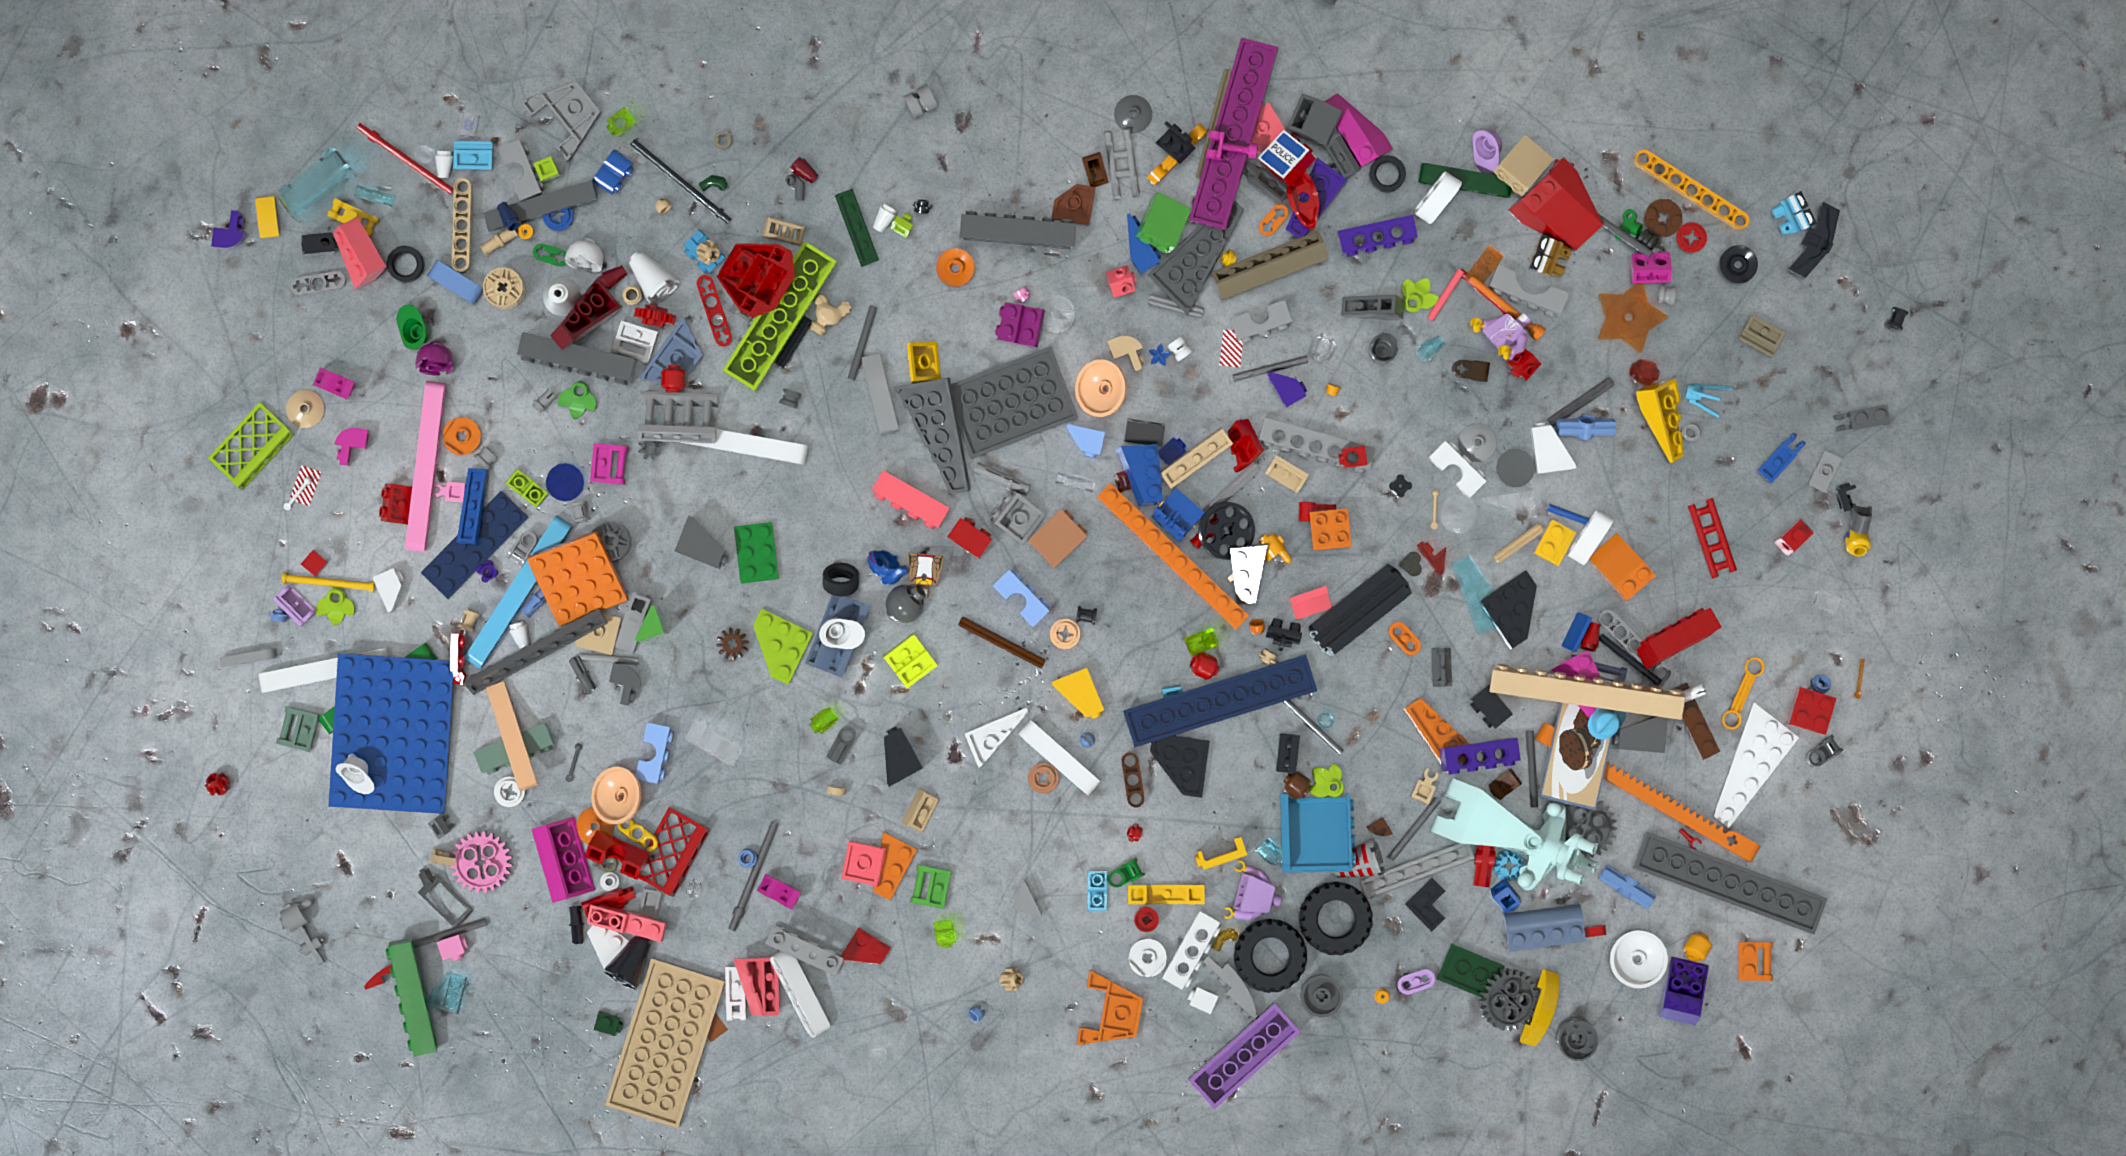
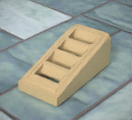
M768 217L765 219L762 237L801 246L805 227ZM772 223L774 224L773 232L769 233ZM779 225L782 226L780 236L777 235ZM787 227L790 228L788 238L785 237ZM794 229H797L796 238L794 240L792 239Z

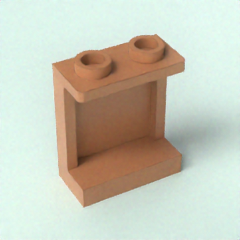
M1060 509L1028 540L1053 568H1056L1061 561L1088 537L1085 534L1087 530L1080 523L1076 525L1072 521L1074 516L1067 509L1065 511Z

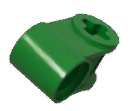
M1134 858L1111 871L1107 876L1109 885L1118 888L1144 876L1145 873L1141 871L1137 864L1138 859ZM1115 873L1120 874L1122 878L1121 882L1117 885L1111 881V877Z

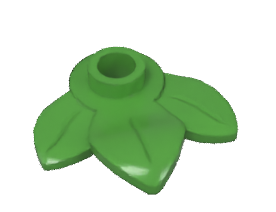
M577 381L571 386V389L564 390L560 394L558 406H568L573 419H577L583 415L585 409L589 411L595 410L596 399L589 393V386L585 382ZM579 387H582L584 390L581 395L577 394Z

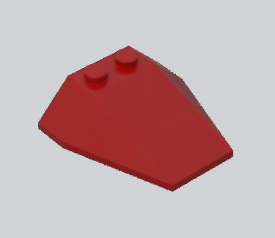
M1565 157L1560 159L1550 169L1549 173L1524 197L1522 196L1508 209L1522 224L1549 236V238L1563 242V245L1575 251L1603 225L1578 171Z
M735 244L719 271L717 278L739 311L754 318L776 309L795 276L792 251L779 244Z

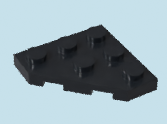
M1527 570L1479 601L1510 650L1528 639L1537 585Z
M1171 736L1151 742L1150 753L1182 795L1202 798L1210 741Z

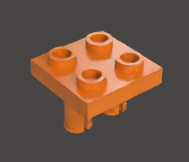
M1348 508L1309 512L1313 551L1352 547Z

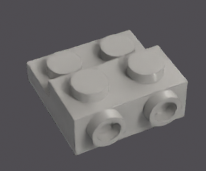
M1013 490L1011 493L1007 492L1002 499L1003 504L1000 508L996 507L991 512L992 518L990 521L1023 545L1045 517V514Z

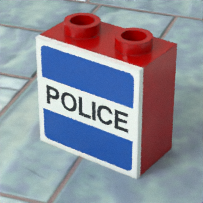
M1283 130L1258 159L1265 168L1291 187L1316 158L1312 155L1313 150L1306 143L1302 145L1300 143L1301 140L1293 133L1290 135Z

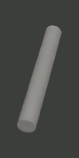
M581 653V661L639 665V657Z

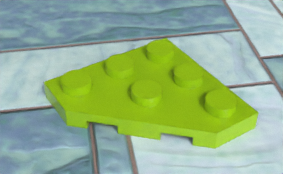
M761 608L753 627L770 676L789 685L813 633Z

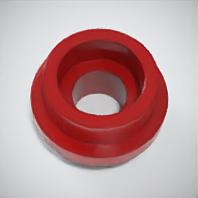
M1135 823L1128 828L1127 837L1130 842H1138L1141 838L1143 828L1139 827V824Z

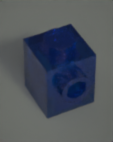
M1173 437L1158 451L1159 457L1168 466L1187 452L1184 449L1187 446L1180 438L1176 440Z

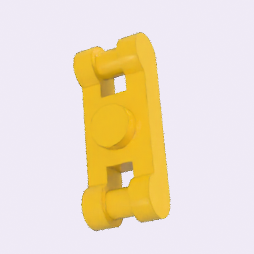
M336 198L333 199V206L331 210H328L327 216L341 223H346L356 218H359L362 223L363 219H367L368 221L364 229L369 236L372 235V229L378 223L379 218ZM340 207L345 209L342 216L337 214Z

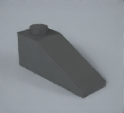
M1396 294L1343 297L1341 315L1345 317L1383 320L1403 319L1404 300Z

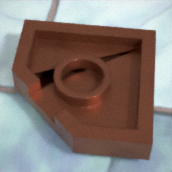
M1081 184L1071 187L1054 200L1051 218L1055 220L1068 219L1073 220V223L1089 225L1096 187Z

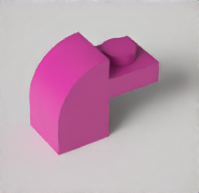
M320 367L312 385L347 399L353 391L354 381Z
M348 428L337 436L334 444L342 446L341 449H338L337 460L340 461V465H350L352 447L367 449L370 430Z
M765 874L757 889L761 894L791 910L798 902L801 893L794 887L768 874Z

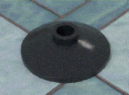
M1735 245L1724 251L1720 258L1719 267L1722 275L1728 281L1740 284L1754 277L1758 268V260L1750 248ZM1736 261L1741 263L1740 268L1734 266Z

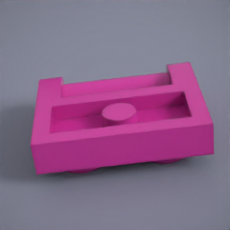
M594 443L590 482L625 485V479L623 478L628 446ZM613 451L618 452L616 478H610Z

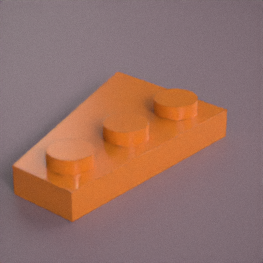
M883 832L881 848H886L887 850L879 886H874L873 892L891 900L917 849Z

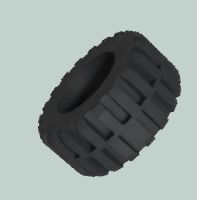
M1342 882L1324 883L1315 887L1307 894L1304 902L1301 904L1299 914L1301 932L1312 947L1327 955L1351 953L1358 947H1361L1370 935V930L1373 926L1371 905L1365 895L1350 884ZM1334 900L1348 904L1354 914L1352 928L1346 934L1338 937L1325 934L1318 924L1320 909L1327 902Z
M1278 919L1259 920L1249 925L1239 935L1234 947V962L1240 977L1252 988L1266 993L1281 992L1297 983L1305 971L1308 959L1307 947L1302 936L1293 926ZM1265 938H1277L1288 949L1289 958L1286 966L1274 974L1260 971L1253 962V949L1259 941Z

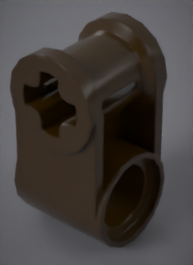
M1459 360L1453 364L1452 372L1459 378L1488 382L1490 363L1475 360ZM1461 363L1466 368V371H1463L1462 374L1457 369V366H1460Z

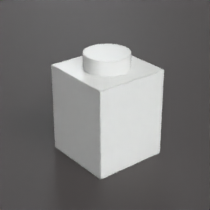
M1196 987L1195 990L1192 989L1188 996V1000H1190L1189 1005L1209 1014L1212 1013L1218 999V995L1200 987Z

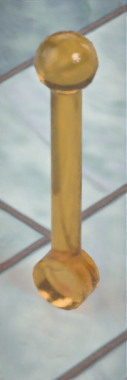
M1865 659L1860 660L1857 690L1854 693V697L1857 699L1862 696L1860 690Z

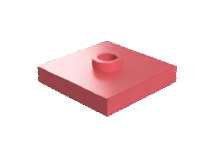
M1269 102L1261 108L1252 143L1258 144L1257 154L1264 151L1285 130Z
M849 841L841 879L879 886L887 849Z

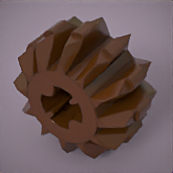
M729 628V635L723 630L722 634L725 638L717 637L718 640L723 642L722 644H716V647H723L719 651L720 655L725 651L727 652L725 659H728L730 653H732V659L736 660L735 653L743 657L740 650L748 651V648L742 647V645L748 644L749 641L741 640L746 634L743 633L738 636L740 633L738 628L735 634H733V629ZM732 638L736 639L735 643L737 644V647H733V649H730V645L727 643L729 640L732 641Z

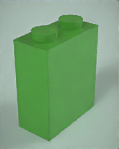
M1157 192L1149 202L1136 237L1140 238L1143 243L1157 247L1163 253H1170L1176 248L1191 209Z

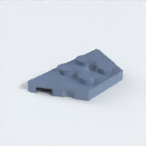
M683 318L639 376L641 380L661 383V371L667 369L668 365H680V369L686 371L687 378L701 359L703 354Z

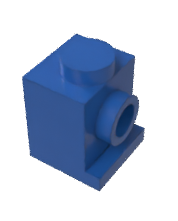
M1507 879L1491 888L1492 898L1505 913L1514 911L1521 904L1520 896Z

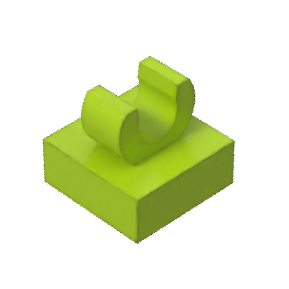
M907 212L903 218L897 215L891 225V229L907 238L913 227L910 223L913 216Z

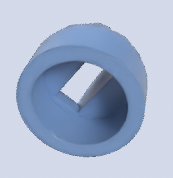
M1083 733L1080 737V743L1083 747L1089 748L1094 745L1095 737L1092 733ZM1085 735L1092 741L1090 745L1083 739Z
M977 1005L968 1010V1016L975 1023H978L984 1017V1010L981 1011V1006Z

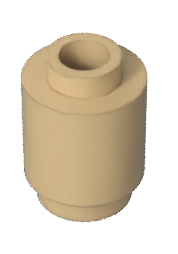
M631 285L623 290L622 297L628 305L636 306L641 303L643 294L638 287ZM632 293L637 295L635 300L630 299Z

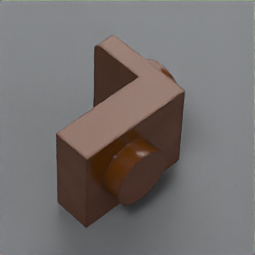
M1510 768L1493 780L1489 787L1493 796L1501 800L1519 787L1522 782L1512 768Z

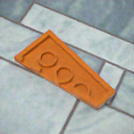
M1419 698L1404 708L1440 764V748L1470 744L1466 741L1467 739L1455 731L1423 699ZM1460 754L1458 757L1459 763L1465 761L1463 754Z

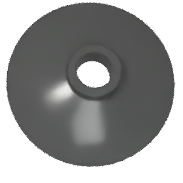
M1129 95L1117 103L1114 110V118L1122 130L1124 128H1131V133H1139L1149 126L1152 120V108L1143 97ZM1131 110H1135L1137 112V115L1135 117H1132L1130 115Z

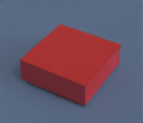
M312 550L301 565L316 577L328 562L315 550Z

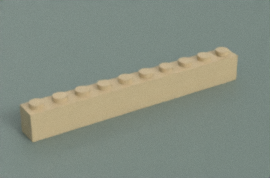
M1506 664L1493 665L1489 692L1682 720L1685 693L1678 689L1666 691L1658 686L1645 688L1642 684L1638 683L1624 685V682L1617 680L1611 683L1605 682L1602 678L1590 680L1585 679L1586 677L1582 675L1569 677L1562 672L1549 674L1546 670L1541 669L1528 671L1526 667L1518 666L1514 669L1509 668Z

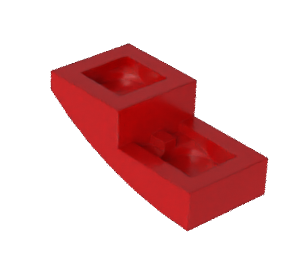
M392 964L377 972L365 984V990L385 983L383 975L391 973L390 967H393Z

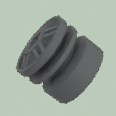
M605 521L598 524L592 530V532H598L612 562L622 560L629 554L632 547V537L624 525L615 521ZM608 536L615 539L613 540V546L606 545Z
M1570 1017L1563 1020L1557 1028L1556 1043L1568 1059L1584 1061L1596 1052L1599 1045L1598 1035L1594 1027L1586 1019ZM1576 1033V1035H1579L1580 1040H1573L1572 1035Z

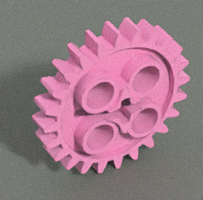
M478 831L475 832L474 837L471 834H467L468 840L461 838L463 844H455L458 851H451L456 855L455 866H450L451 869H456L452 876H459L456 882L463 881L462 888L469 885V892L476 888V893H480L481 888H483L484 893H487L488 887L494 891L495 884L501 887L500 880L507 881L504 874H511L507 867L513 866V864L507 861L512 858V856L506 855L510 849L503 848L506 842L500 844V837L494 840L493 833L486 837V831H483L481 836H479ZM478 845L481 847V859L486 861V864H483L485 879H482L481 866L476 863L480 859L477 850ZM487 846H491L494 849V854L491 857L486 856L484 853V849ZM468 849H472L475 852V857L472 860L467 859L465 856V852ZM490 865H494L497 868V873L494 876L489 875L487 872V868ZM471 868H475L478 871V876L475 879L470 878L468 875Z

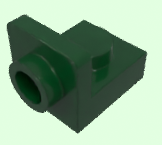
M598 1011L594 1030L615 1037L617 1033H621L623 1022H620L621 1017Z

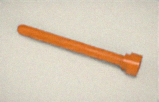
M1475 276L1469 278L1471 284L1512 317L1517 319L1522 315ZM1532 322L1525 326L1529 329L1530 336L1536 341L1546 330L1541 324H1533Z

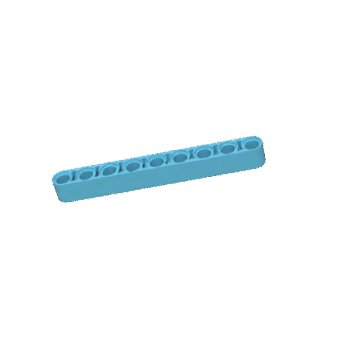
M556 515L530 555L562 544L573 525ZM527 560L465 655L466 660L479 669L483 667L537 583Z

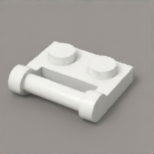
M621 321L611 353L635 358L648 365L658 332ZM621 341L646 348V352L643 354L620 347Z

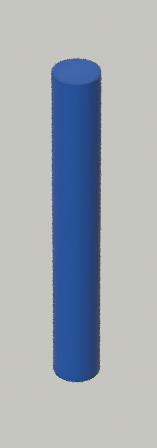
M1549 504L1547 509L1551 513L1584 525L1590 519Z

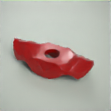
M1305 170L1291 187L1287 186V197L1292 210L1300 222L1308 229L1313 230L1318 220L1319 197L1313 180ZM1302 193L1309 195V200L1305 203L1300 202L1298 199Z

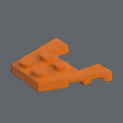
M1089 970L1087 988L1106 991L1100 1029L1093 1030L1079 1027L1076 1045L1136 1037L1143 998Z

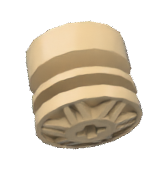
M501 267L490 271L485 277L483 293L492 305L507 310L517 307L524 300L526 286L522 277L514 270ZM500 284L508 285L506 286V292L499 291L501 289Z

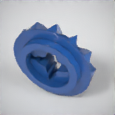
M571 207L559 211V213H566L561 216V223L556 218L550 219L555 215V212L544 215L543 221L545 225L554 231H561L569 227L573 220Z

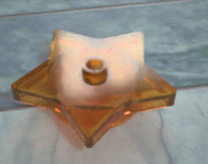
M1643 283L1635 284L1624 294L1600 293L1598 295L1605 314L1598 340L1622 339L1635 351L1642 353L1648 331L1668 318L1666 314L1648 302ZM1626 314L1632 315L1631 321L1625 319Z

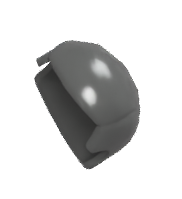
M1389 333L1375 336L1369 345L1372 359L1378 363H1388L1394 360L1398 352L1397 339Z

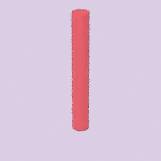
M1457 269L1427 316L1429 319L1435 320L1465 272Z

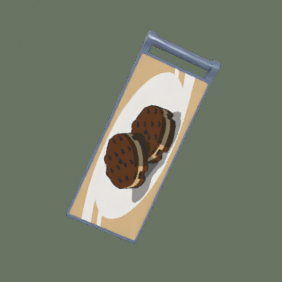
M1594 662L1598 671L1619 676L1618 681L1625 682L1628 668H1617ZM1601 677L1605 680V682L1612 683V681H1614L1612 679ZM1560 702L1540 797L1595 811L1612 736L1604 740L1593 737L1588 730L1589 718L1580 707L1575 704Z

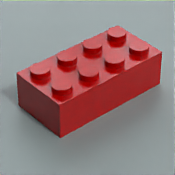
M1711 607L1706 610L1700 608L1693 612L1692 615L1685 616L1675 624H1670L1658 633L1655 632L1646 637V639L1639 642L1641 646L1635 650L1645 668L1649 669L1711 636L1722 626Z

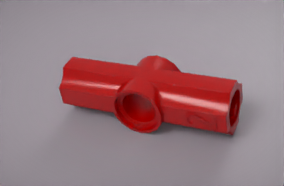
M1478 845V848H1476L1474 857V886L1490 887L1491 872L1496 855L1495 846Z

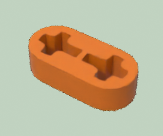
M1277 204L1269 211L1259 224L1261 235L1269 237L1276 232L1288 216L1286 206ZM1282 208L1284 210L1283 215L1285 216H1279L1274 220L1273 217L1276 215L1274 210ZM1270 221L1274 222L1271 225L1272 231L1265 233L1262 225H1267Z

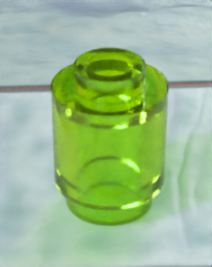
M830 707L824 708L810 718L811 723L809 725L815 733L819 732L822 734L836 724L835 721L838 720V717Z

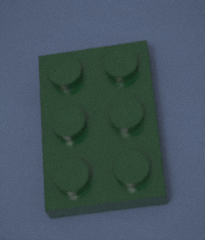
M1451 944L1437 980L1483 998L1484 996L1479 994L1486 990L1482 985H1488L1487 978L1493 980V973L1499 975V970H1503L1505 965Z

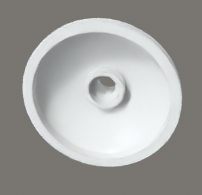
M1636 930L1622 935L1614 943L1610 953V966L1613 974L1621 983L1632 988H1646L1655 984L1664 975L1668 964V955L1664 944L1654 934L1646 931ZM1636 955L1641 957L1639 962L1634 961Z

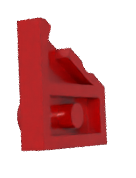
M858 928L840 957L844 958L843 961L881 965L891 947Z

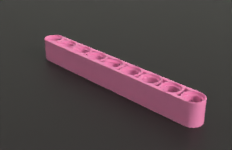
M426 381L405 544V549L409 551L425 552L427 547L433 485L435 482L446 383Z

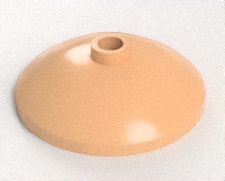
M1099 359L1086 364L1079 372L1075 383V395L1080 407L1086 413L1095 417H1106L1114 414L1122 406L1127 393V382L1123 371L1118 365L1109 360Z
M611 767L604 770L597 777L591 793V802L596 815L602 821L609 824L625 823L635 815L641 802V786L632 771L623 767Z

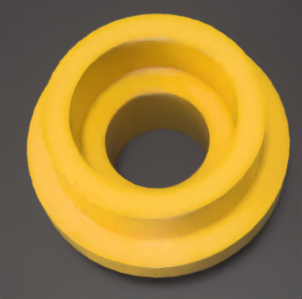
M1231 249L1224 252L1221 258L1223 267L1234 264L1237 254L1233 253Z

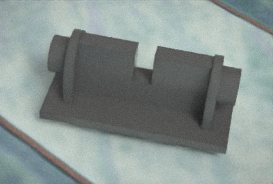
M1432 648L1433 687L1452 686L1451 648Z

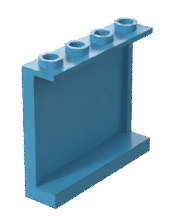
M1350 792L1347 793V797L1300 798L1298 800L1288 798V794H1280L1282 873L1352 871V864H1356V853H1352V847L1355 846V835H1351V829L1355 828L1354 817L1350 815V811H1354V799H1350Z

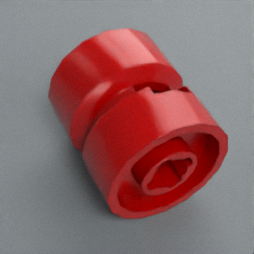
M1142 907L1136 911L1134 923L1140 931L1151 932L1157 928L1159 917L1153 908Z

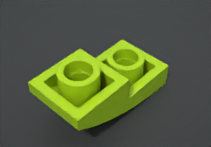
M517 468L505 482L506 485L536 508L548 494L547 491Z

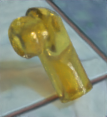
M1232 928L1219 932L1212 948L1220 951L1225 941L1237 940L1238 933Z

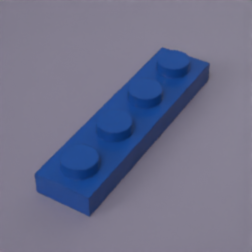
M468 468L457 536L459 544L477 545L489 473L487 469Z

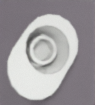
M837 617L827 620L819 632L821 642L825 646L832 648L853 649L858 647L865 637V631L861 624L853 620Z
M350 754L344 763L336 766V772L353 790L362 794L373 792L374 783L368 776V764L354 754Z

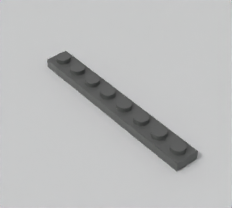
M599 609L591 611L580 619L572 621L570 624L557 629L544 638H540L535 643L488 666L477 674L471 675L464 680L465 686L474 695L608 624L606 617Z

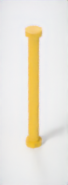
M287 572L282 573L281 579L282 584L291 582L369 590L374 593L375 589L374 581L368 583L288 575Z

